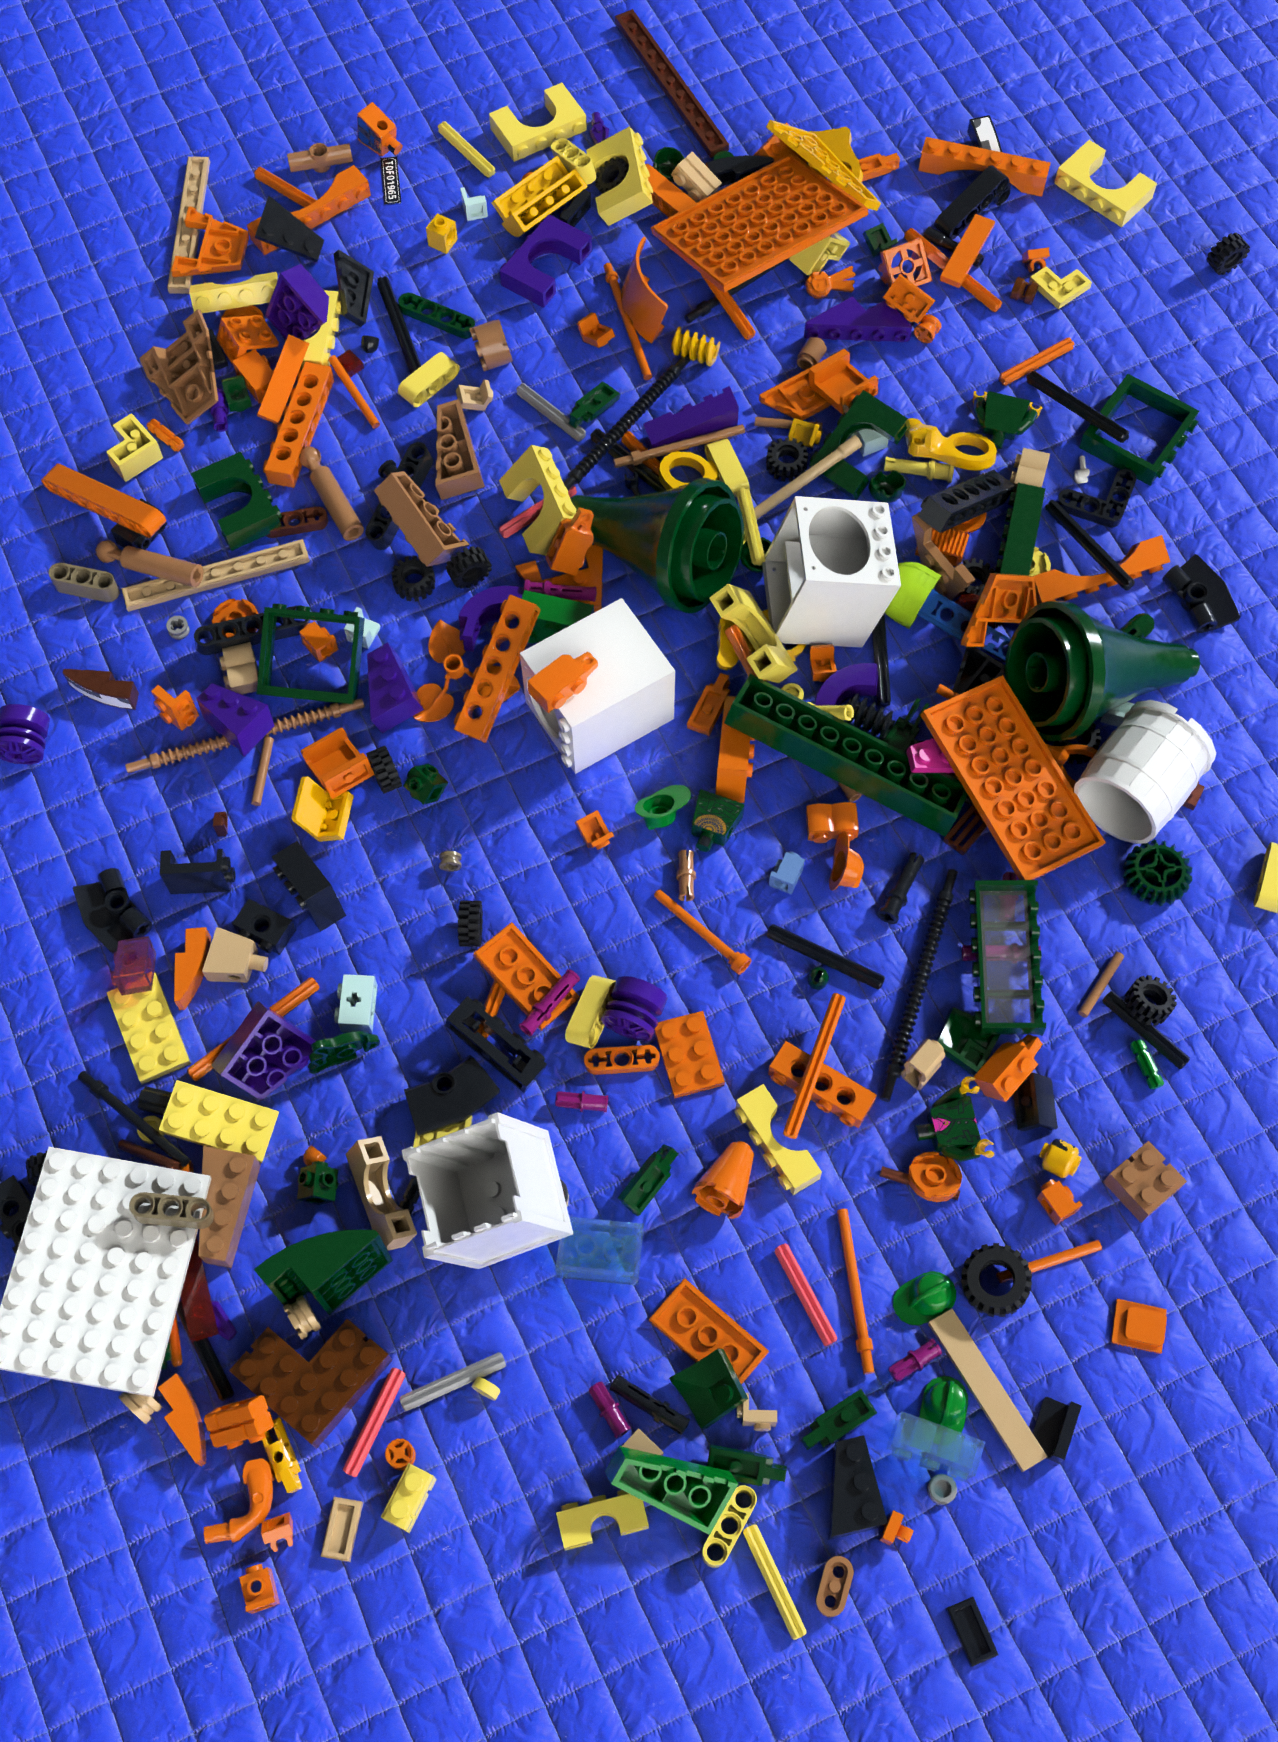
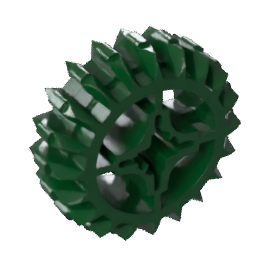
M1154 839L1150 845L1142 843L1140 847L1135 846L1132 852L1127 855L1123 865L1125 870L1123 878L1127 879L1126 887H1133L1132 895L1137 893L1141 895L1139 898L1140 902L1146 898L1149 899V905H1153L1155 901L1158 902L1159 906L1164 905L1165 901L1170 905L1175 899H1181L1184 895L1183 893L1188 891L1189 884L1192 882L1190 874L1193 867L1187 866L1189 858H1182L1183 850L1175 851V844L1167 847L1166 841H1162L1158 845ZM1150 859L1149 865L1139 867L1141 861ZM1176 878L1174 885L1165 887L1166 881Z

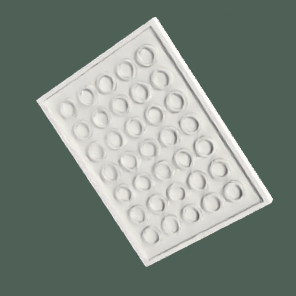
M49 1147L0 1306V1370L154 1397L198 1229L139 1223L131 1213L129 1203L134 1195L142 1192L206 1199L211 1176ZM141 1204L138 1207L137 1212H147L150 1209L151 1204ZM168 1207V1209L165 1212V1215H175L178 1212L179 1207ZM204 1208L197 1209L193 1214V1218L200 1219Z

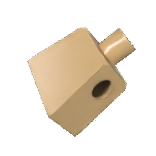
M216 927L202 972L207 981L246 983L250 979L252 970L261 972L267 970L268 957L257 955L258 948L253 940Z

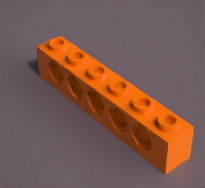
M305 362L303 369L299 371L296 388H293L291 391V401L289 406L286 405L284 409L283 422L279 423L276 440L271 443L270 456L268 460L264 461L263 472L266 474L268 483L295 488L302 469L299 455L302 449L311 445L334 383L331 366Z
M511 594L507 600L503 601L500 613H502L500 619L494 623L491 630V641L489 645H485L482 651L483 660L481 665L473 673L472 680L474 682L471 689H468L464 695L462 711H459L454 719V730L483 743L487 742L520 662V652L525 650L541 611L536 604ZM514 618H518V626L516 628L510 629V621ZM509 641V648L505 651H500L501 643ZM500 663V670L495 674H491L492 665ZM490 685L491 692L487 696H482L481 691L483 687ZM480 707L482 709L480 717L473 719L472 713L474 709Z

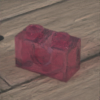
M149 936L118 941L117 952H114L115 968L111 972V980L113 985L118 987L121 995L152 991L156 951Z

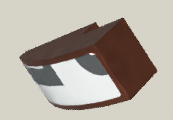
M63 669V675L68 684L81 694L106 705L136 710L139 692L133 681L115 680L111 671Z

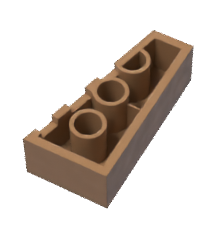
M459 399L437 405V478L435 486L441 500L484 488L485 485Z
M203 1146L202 1174L211 1176L206 1200L214 1212L212 1224L205 1229H200L199 1257L206 1264L232 1268L261 1166L254 1155ZM203 1209L202 1217L206 1215V1209Z

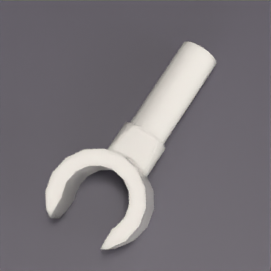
M1082 455L1079 457L1080 470H1075L1074 472L1076 484L1087 483V477L1090 474V470L1086 469L1085 456Z

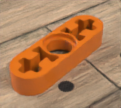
M652 1045L593 1048L584 1056L585 1069L593 1075L653 1071L660 1062L659 1051ZM633 1053H637V1058H644L645 1053H650L651 1057H655L651 1059V1063H646L645 1059H637V1065H633ZM618 1054H626L630 1060L627 1065L619 1066L615 1063L614 1059ZM607 1055H610V1067H607ZM594 1056H598V1059L603 1061L599 1062L598 1067H594L591 1062Z

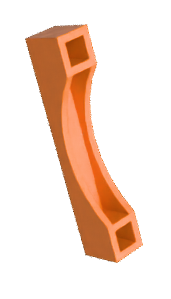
M926 137L918 171L941 175L957 170L984 171L993 165L1009 178L1010 183L1020 192L1042 197L1051 162Z
M353 165L336 175L332 185L320 199L307 207L290 213L312 230L314 227L371 196L368 180ZM261 217L247 224L251 241L265 256L279 247L255 238Z
M1160 535L1131 546L1126 556L1118 565L1132 579L1142 577L1141 572L1149 570L1150 574L1163 570L1162 565L1170 562L1163 536ZM1053 569L1033 576L1035 578L1037 605L1043 602L1056 601V599L1062 597L1064 601L1077 598L1078 592L1085 590L1086 594H1090L1100 590V585L1106 584L1108 588L1118 584L1107 572L1093 576H1076Z

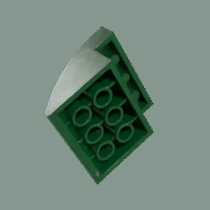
M343 1230L317 1235L290 1245L266 1259L254 1268V1271L283 1305L287 1303L293 1304L296 1302L297 1297L300 1295L304 1296L307 1292H310L327 1314L331 1315L393 1260L376 1230Z

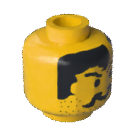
M1054 1139L1051 1144L1045 1143L1039 1154V1157L1043 1158V1169L1060 1178H1066L1068 1175L1073 1176L1082 1159L1079 1156L1077 1147L1061 1139Z

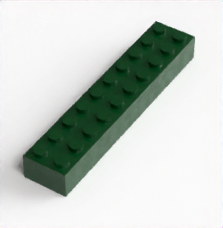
M752 674L749 675L733 701L724 722L732 728L945 837L957 819L968 795L958 779L946 773H911L907 753L762 679H758V677Z

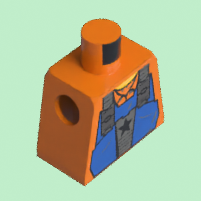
M373 102L357 113L358 140L379 156H384L389 151L397 155L402 150L403 145L396 140L397 128L395 124Z

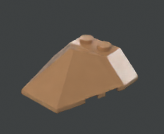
M198 309L183 321L187 332L166 349L153 346L139 358L150 382L156 384L160 389V394L171 402L170 406L188 425L219 401L209 329L201 310Z

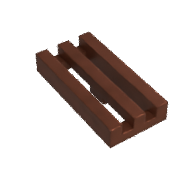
M974 804L943 840L944 843L961 855H964L987 828L985 822H983L964 846H959L979 820L983 821ZM974 814V819L968 824V826L957 837V839L955 841H952L951 839L957 834V832L962 828V826Z

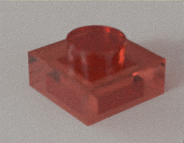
M350 349L337 357L349 377L364 369L363 362Z

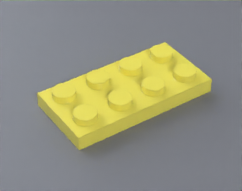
M155 972L106 992L138 1079L142 1085L191 1064Z
M176 1080L158 1132L202 1146L254 1155L262 1163L279 1111Z

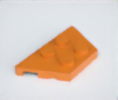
M809 368L759 394V401L799 420H805L831 406L830 403L809 386Z

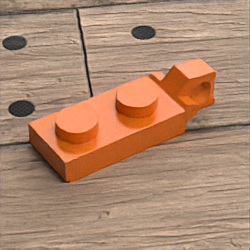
M878 153L859 159L863 173L862 182L898 169L900 162L898 154L881 156Z
M720 673L715 684L710 683L706 685L686 724L687 729L710 736L724 708L725 696L730 694V689H728L730 685L729 675Z

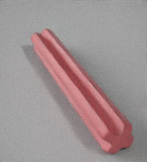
M574 485L568 491L570 498L577 493ZM544 499L501 525L499 533L502 537L506 539L535 521L542 510Z
M786 1243L775 1248V1254L823 1345L829 1346L837 1341V1335L791 1249Z
M397 1368L390 1370L343 1467L344 1473L352 1477L358 1476L405 1378V1373Z

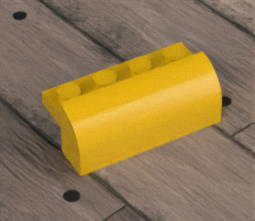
M556 156L493 200L491 204L504 221L502 226L511 235L520 237L548 215L580 194L588 186L576 169L569 173L559 157Z

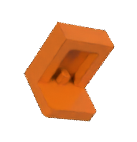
M591 312L577 322L583 342L595 347H603L609 340L615 337L612 328L599 323L596 313Z
M833 644L810 646V670L813 681L825 682L832 674L837 672Z
M598 810L574 822L588 848L596 847L599 850L610 844L608 839L614 836L612 832L608 831Z

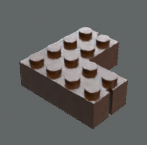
M346 1319L310 1362L305 1360L274 1331L267 1327L251 1345L254 1351L251 1354L246 1351L229 1371L255 1395L264 1396L267 1405L317 1449L392 1362V1359L379 1345L368 1338L350 1320Z

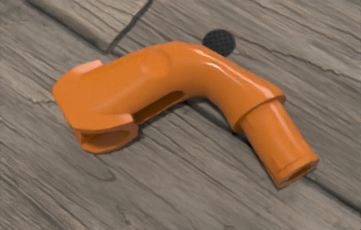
M259 1458L245 1463L243 1482L245 1485H248L250 1500L248 1514L243 1517L232 1518L226 1523L205 1526L204 1540L206 1544L231 1540L233 1543L237 1542L266 1519L271 1510L273 1481L275 1480L274 1471L269 1461Z

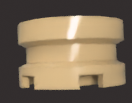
M303 1295L297 1297L296 1302L293 1304L287 1303L283 1306L284 1311L288 1314L287 1317L298 1332L301 1340L308 1337V1333L312 1330L316 1332L321 1329L320 1323Z
M122 1392L118 1396L145 1424L151 1420V1415L154 1412H159L163 1408L155 1397Z

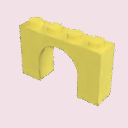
M563 83L544 90L545 107L554 118L544 126L529 127L520 123L508 106L489 113L491 131L514 162L550 147L555 140L568 139L587 131L586 114Z
M630 126L586 150L592 159L596 174L601 172L599 169L601 166L605 167L604 163L606 161L610 163L611 158H622L629 165L626 177L618 186L595 198L598 214L608 226L653 203L651 196L653 189L648 181L650 174L645 166L647 159L641 147L643 140L638 132L635 133Z
M1088 140L1058 168L1054 184L1122 228L1153 198L1157 183L1140 172L1126 186L1119 189H1105L1096 185L1090 176L1102 166L1106 150Z
M531 445L501 477L499 482L506 498L524 502L539 485L542 486L544 494L542 510L537 519L523 532L522 536L530 553L546 556L560 522L566 518L572 520L576 513V508L572 504L568 490L564 486L560 472L552 459L551 452L545 447Z
M727 584L709 598L720 617L734 622L750 640L755 652L746 659L758 679L780 683L798 670L750 591Z

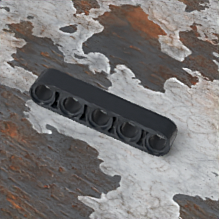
M422 442L411 444L396 472L405 471L408 476L413 474L410 478L419 488L433 464V457L426 445ZM380 502L366 527L365 534L374 548L384 550L392 543L399 526L393 522L392 516L386 518L390 513ZM382 533L380 537L375 538L378 534Z
M296 606L287 607V609L296 610ZM264 613L199 627L194 633L196 650L202 655H211L222 652V648L251 642V645L261 644ZM277 617L276 622L280 623L281 626L276 628L275 640L300 635L299 631L310 623V620L298 623L294 621V618ZM249 628L258 629L255 633H250L247 630ZM226 633H233L235 635L232 638L224 637ZM203 638L211 639L209 643L200 642Z

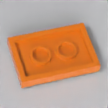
M703 1011L658 1022L654 1032L674 1099L725 1085Z

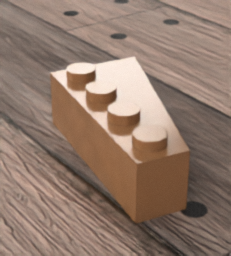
M405 471L391 473L374 490L379 502L390 513L393 522L399 526L405 535L406 541L412 545L418 554V558L426 567L451 561L450 558L452 556H457L456 553L458 551L461 553L464 548L470 545L465 539L460 541L453 533L456 529L450 522L448 524L444 523L438 516L440 512L438 508L423 499L425 494Z

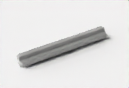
M521 383L517 387V395L576 441L580 442L586 437V431L582 427L578 426L575 429L569 425L570 418L525 383Z
M498 1352L400 1396L402 1408L405 1411H409L467 1385L478 1377L482 1378L505 1368L506 1362L501 1352Z

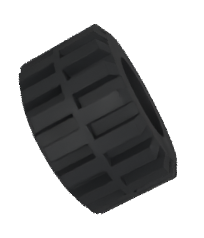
M993 1243L992 1246L982 1245L981 1249H975L971 1252V1256L967 1257L961 1273L963 1293L967 1297L969 1304L974 1306L981 1314L983 1312L990 1317H994V1315L1006 1317V1314H1013L1017 1312V1309L1022 1308L1030 1294L1032 1274L1031 1270H1029L1028 1262L1021 1257L1019 1251L1012 1250L1011 1246L1006 1244L1005 1247L999 1246V1243ZM1000 1265L1011 1272L1013 1286L1007 1294L993 1296L982 1289L980 1275L986 1267Z

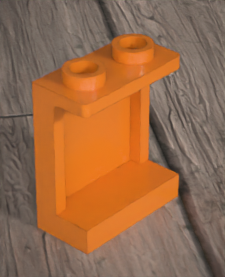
M846 349L840 350L809 368V386L841 414L848 412L854 397L860 395L863 390L872 396L878 394V378L873 376L868 379L850 364V353Z
M342 727L300 751L308 769L331 799L375 775L366 755L359 753L348 739Z

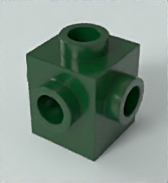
M425 764L411 768L403 786L414 799L419 800L422 804H427L439 800L448 781L438 773L434 766Z
M315 1161L312 1162V1165L300 1168L297 1200L316 1205L334 1202L338 1187V1169L328 1167V1163Z

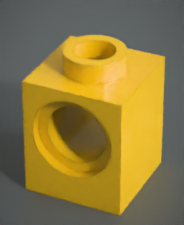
M438 213L426 227L428 246L445 254L449 252L458 240L456 222Z

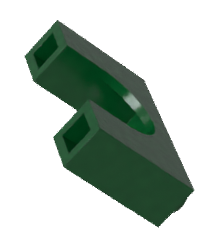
M863 390L860 395L854 397L848 412L841 415L833 433L830 432L825 437L822 448L812 455L809 466L811 468L835 451L853 433L864 429L874 430L893 443L898 444L910 427L909 420ZM844 459L819 476L854 500L859 498L869 484L867 476L848 464Z
M241 452L190 473L204 504L232 492H243L252 496L250 502L243 509L217 520L222 536L231 551L270 534L269 531L281 527L279 519L282 518L277 505L272 506L271 504L273 500L269 491L262 489L264 485L259 474L254 475L255 469L250 459L245 460Z

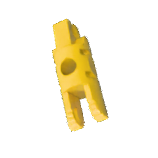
M278 1417L273 1420V1428L279 1441L273 1443L269 1431L265 1432L266 1437L261 1441L277 1482H283L287 1493H294L302 1489L298 1476L301 1468L282 1420Z

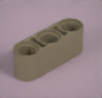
M56 563L50 567L48 572L54 587L60 593L103 602H112L120 594L113 575L106 571L66 563Z
M142 1192L134 1195L129 1203V1209L134 1218L143 1224L205 1229L214 1220V1212L209 1202L200 1197ZM141 1204H151V1207L147 1212H137L138 1207ZM178 1206L179 1209L175 1215H165L168 1207ZM204 1208L207 1210L204 1217L200 1219L193 1218V1214L197 1209Z

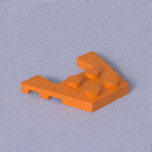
M189 206L185 218V226L203 229L205 234L198 259L175 256L171 270L172 277L241 270L249 240V231L226 221L223 223L213 219L212 215L207 213L203 215L197 212L196 208Z
M596 544L588 548L585 554V562L588 568L578 570L576 576L563 574L542 580L536 561L515 566L517 575L522 577L524 581L529 579L530 582L539 583L550 581L553 585L595 586V602L573 601L594 605V612L602 609L603 548Z
M990 573L961 640V645L966 647H984L988 622L1020 623L1024 616L1037 605L1035 578L1029 575Z

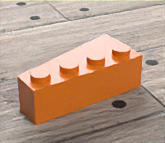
M725 696L715 794L744 803L747 777L752 778L753 763H749L748 760L754 758L755 744H750V741H755V739L724 723L730 707L736 698L735 696Z

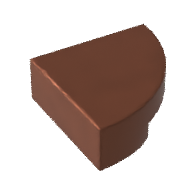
M225 811L215 812L213 827L218 837L227 836L228 814Z

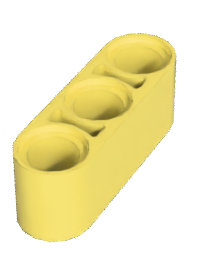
M558 139L551 144L553 157L558 156L569 173L576 169L586 185L596 180L593 162L588 154L567 139Z
M439 352L400 383L398 394L413 407H419L450 383L458 375L460 367L445 353Z
M725 438L706 444L705 454L708 462L713 461L717 467L718 474L716 479L728 485L734 497H737V492L740 491V488L750 490L746 474L730 441Z
M1270 842L1262 865L1254 907L1277 914L1278 843Z
M592 975L589 978L566 1029L565 1039L568 1043L590 1049L596 1046L605 1027L601 1017L606 1010L607 1003L613 1001L611 992L616 980Z
M743 1485L735 1489L707 1538L702 1550V1559L709 1567L718 1568L726 1562L757 1502L756 1493L751 1487ZM740 1493H745L750 1496L751 1505L747 1508H741L736 1504L735 1497ZM725 1519H732L736 1522L737 1531L734 1534L723 1532L721 1523ZM712 1545L721 1547L723 1550L722 1559L719 1561L711 1560L707 1555V1549Z

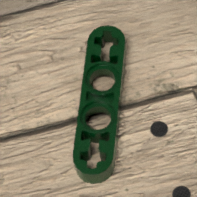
M404 293L399 297V307L404 315L460 338L467 339L472 337L469 328L475 326V321L470 316L413 293ZM425 309L433 310V312L428 315L422 313V311ZM448 316L452 318L450 322L441 321L443 317Z

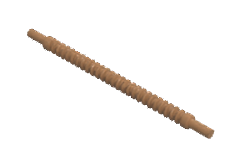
M362 698L354 701V704L333 703L328 708L324 706L322 710L320 708H317V711L311 709L310 713L304 711L303 715L297 713L296 717L290 715L289 719L286 717L282 721L277 719V722L274 723L275 726L266 736L269 737L270 733L276 735L277 731L283 733L284 729L290 731L292 727L296 730V726L303 728V724L309 726L310 722L316 724L317 720L323 722L324 718L330 720L332 716L333 718H339L343 713L364 708ZM224 735L221 738L216 736V739L212 740V738H209L207 742L203 739L202 743L196 741L195 745L191 743L188 744V747L182 745L181 749L175 747L174 751L168 749L167 753L161 751L159 755L158 753H153L149 755V758L127 763L125 766L128 773L149 767L156 769L161 767V764L167 766L168 762L174 764L175 760L181 762V758L188 760V756L195 758V754L201 756L202 752L208 754L209 750L215 752L216 748L222 750V747L229 748L231 744Z

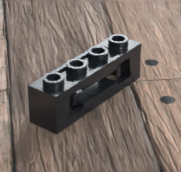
M467 996L446 1019L445 1026L525 1093L545 1070L547 1063L544 1062V1056L535 1049L531 1051L524 1045L525 1041L517 1033L511 1034L504 1028L506 1025L497 1016L491 1017L485 1011L486 1008L477 999L472 1000ZM480 1024L484 1026L483 1030L516 1057L512 1061V1065L508 1063L509 1058L479 1032H476L480 1028Z

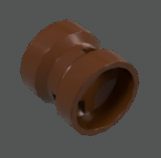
M1017 277L1010 298L1014 300L1021 299L1024 303L1031 305L1039 284L1035 282L1028 283L1025 282V279Z

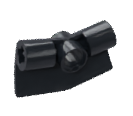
M1197 554L1192 556L1181 567L1176 565L1171 568L1162 578L1181 598V606L1186 611H1189L1197 632L1203 633L1215 630L1240 619V614L1226 583Z
M110 868L99 873V882L73 886V891L85 926L112 954H117L145 936L150 931L152 922L129 900L120 870ZM123 903L121 907L115 909L117 905Z
M469 1055L448 1072L439 1073L433 1080L406 1088L404 1092L416 1132L420 1136L465 1121L500 1093V1089L481 1065ZM444 1086H451L447 1091H440Z

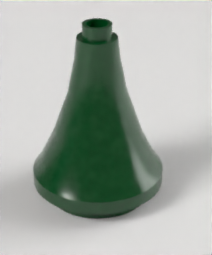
M699 478L689 484L670 490L632 497L576 495L571 499L576 512L578 508H584L593 512L594 517L591 525V531L594 536L593 543L612 553L644 578L671 609L685 613H695L702 610L711 602L709 598L727 584H730L736 572L743 548L744 522L734 494L724 482L710 478Z
M1050 601L1034 606L1024 616L1014 632L1006 654L1005 679L1041 738L1047 741H1063L1080 736L1104 714L1139 695L1186 682L1189 677H1194L1198 673L1200 658L1194 649H1188L1183 644L1136 637L1103 624L1073 603Z

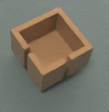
M1147 1141L1134 1152L1129 1159L1120 1164L1103 1181L1140 1223L1171 1198L1187 1182L1170 1163L1167 1166L1163 1164L1166 1158L1150 1141Z

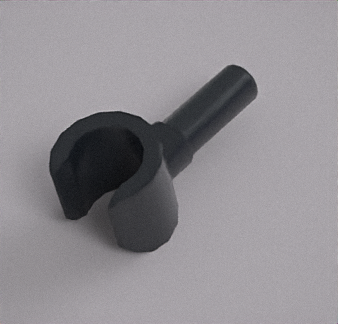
M633 471V479L627 478L625 474L626 488L631 489L634 496L640 495L637 472Z

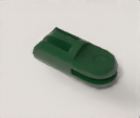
M1137 614L1119 630L1136 637L1146 638L1154 629V620L1149 614Z

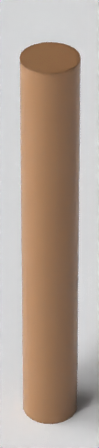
M755 417V426L791 429L793 420ZM809 422V423H812V424H818V425H820L819 431H822V424H823V423H820V422Z
M264 737L251 804L254 806H260L262 802L274 742L272 737Z
M1115 952L1079 1009L1078 1014L1080 1016L1088 1017L1124 959L1122 953Z

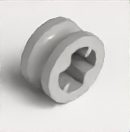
M173 616L166 623L167 630L173 639H184L190 632L187 620L182 616ZM182 625L183 627L182 629L177 628L176 630H174L175 626L180 627Z

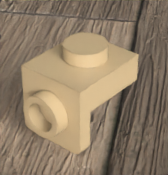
M483 380L480 387L459 385L456 389L457 398L462 409L485 411L493 399V390L490 388L489 380Z
M746 1393L748 1400L737 1407V1418H742V1426H754L755 1431H771V1427H776L777 1410H749V1393Z

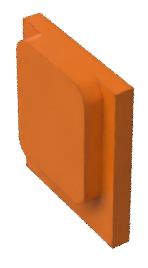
M1117 1298L1111 1343L1161 1354L1165 1340L1167 1309Z

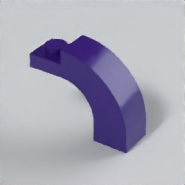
M492 587L477 593L465 603L459 613L460 640L463 641L464 651L474 652L481 628L492 620L500 619L502 614L500 613L501 605L505 599H508L510 594L522 599L524 587Z
M877 663L853 664L832 674L821 686L815 705H841L856 693H859V696H877Z

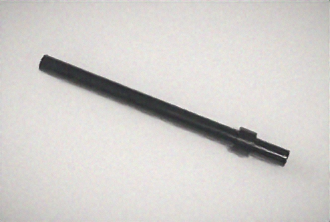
M788 259L732 288L728 292L731 296ZM716 296L708 301H702L696 306V309L684 316L686 322L690 323L700 316L704 317L720 302Z
M82 1071L78 1075V1079L89 1088V1092L93 1096L104 1100L172 1159L179 1162L182 1167L189 1164V1157L113 1095L105 1083L94 1079L86 1071Z

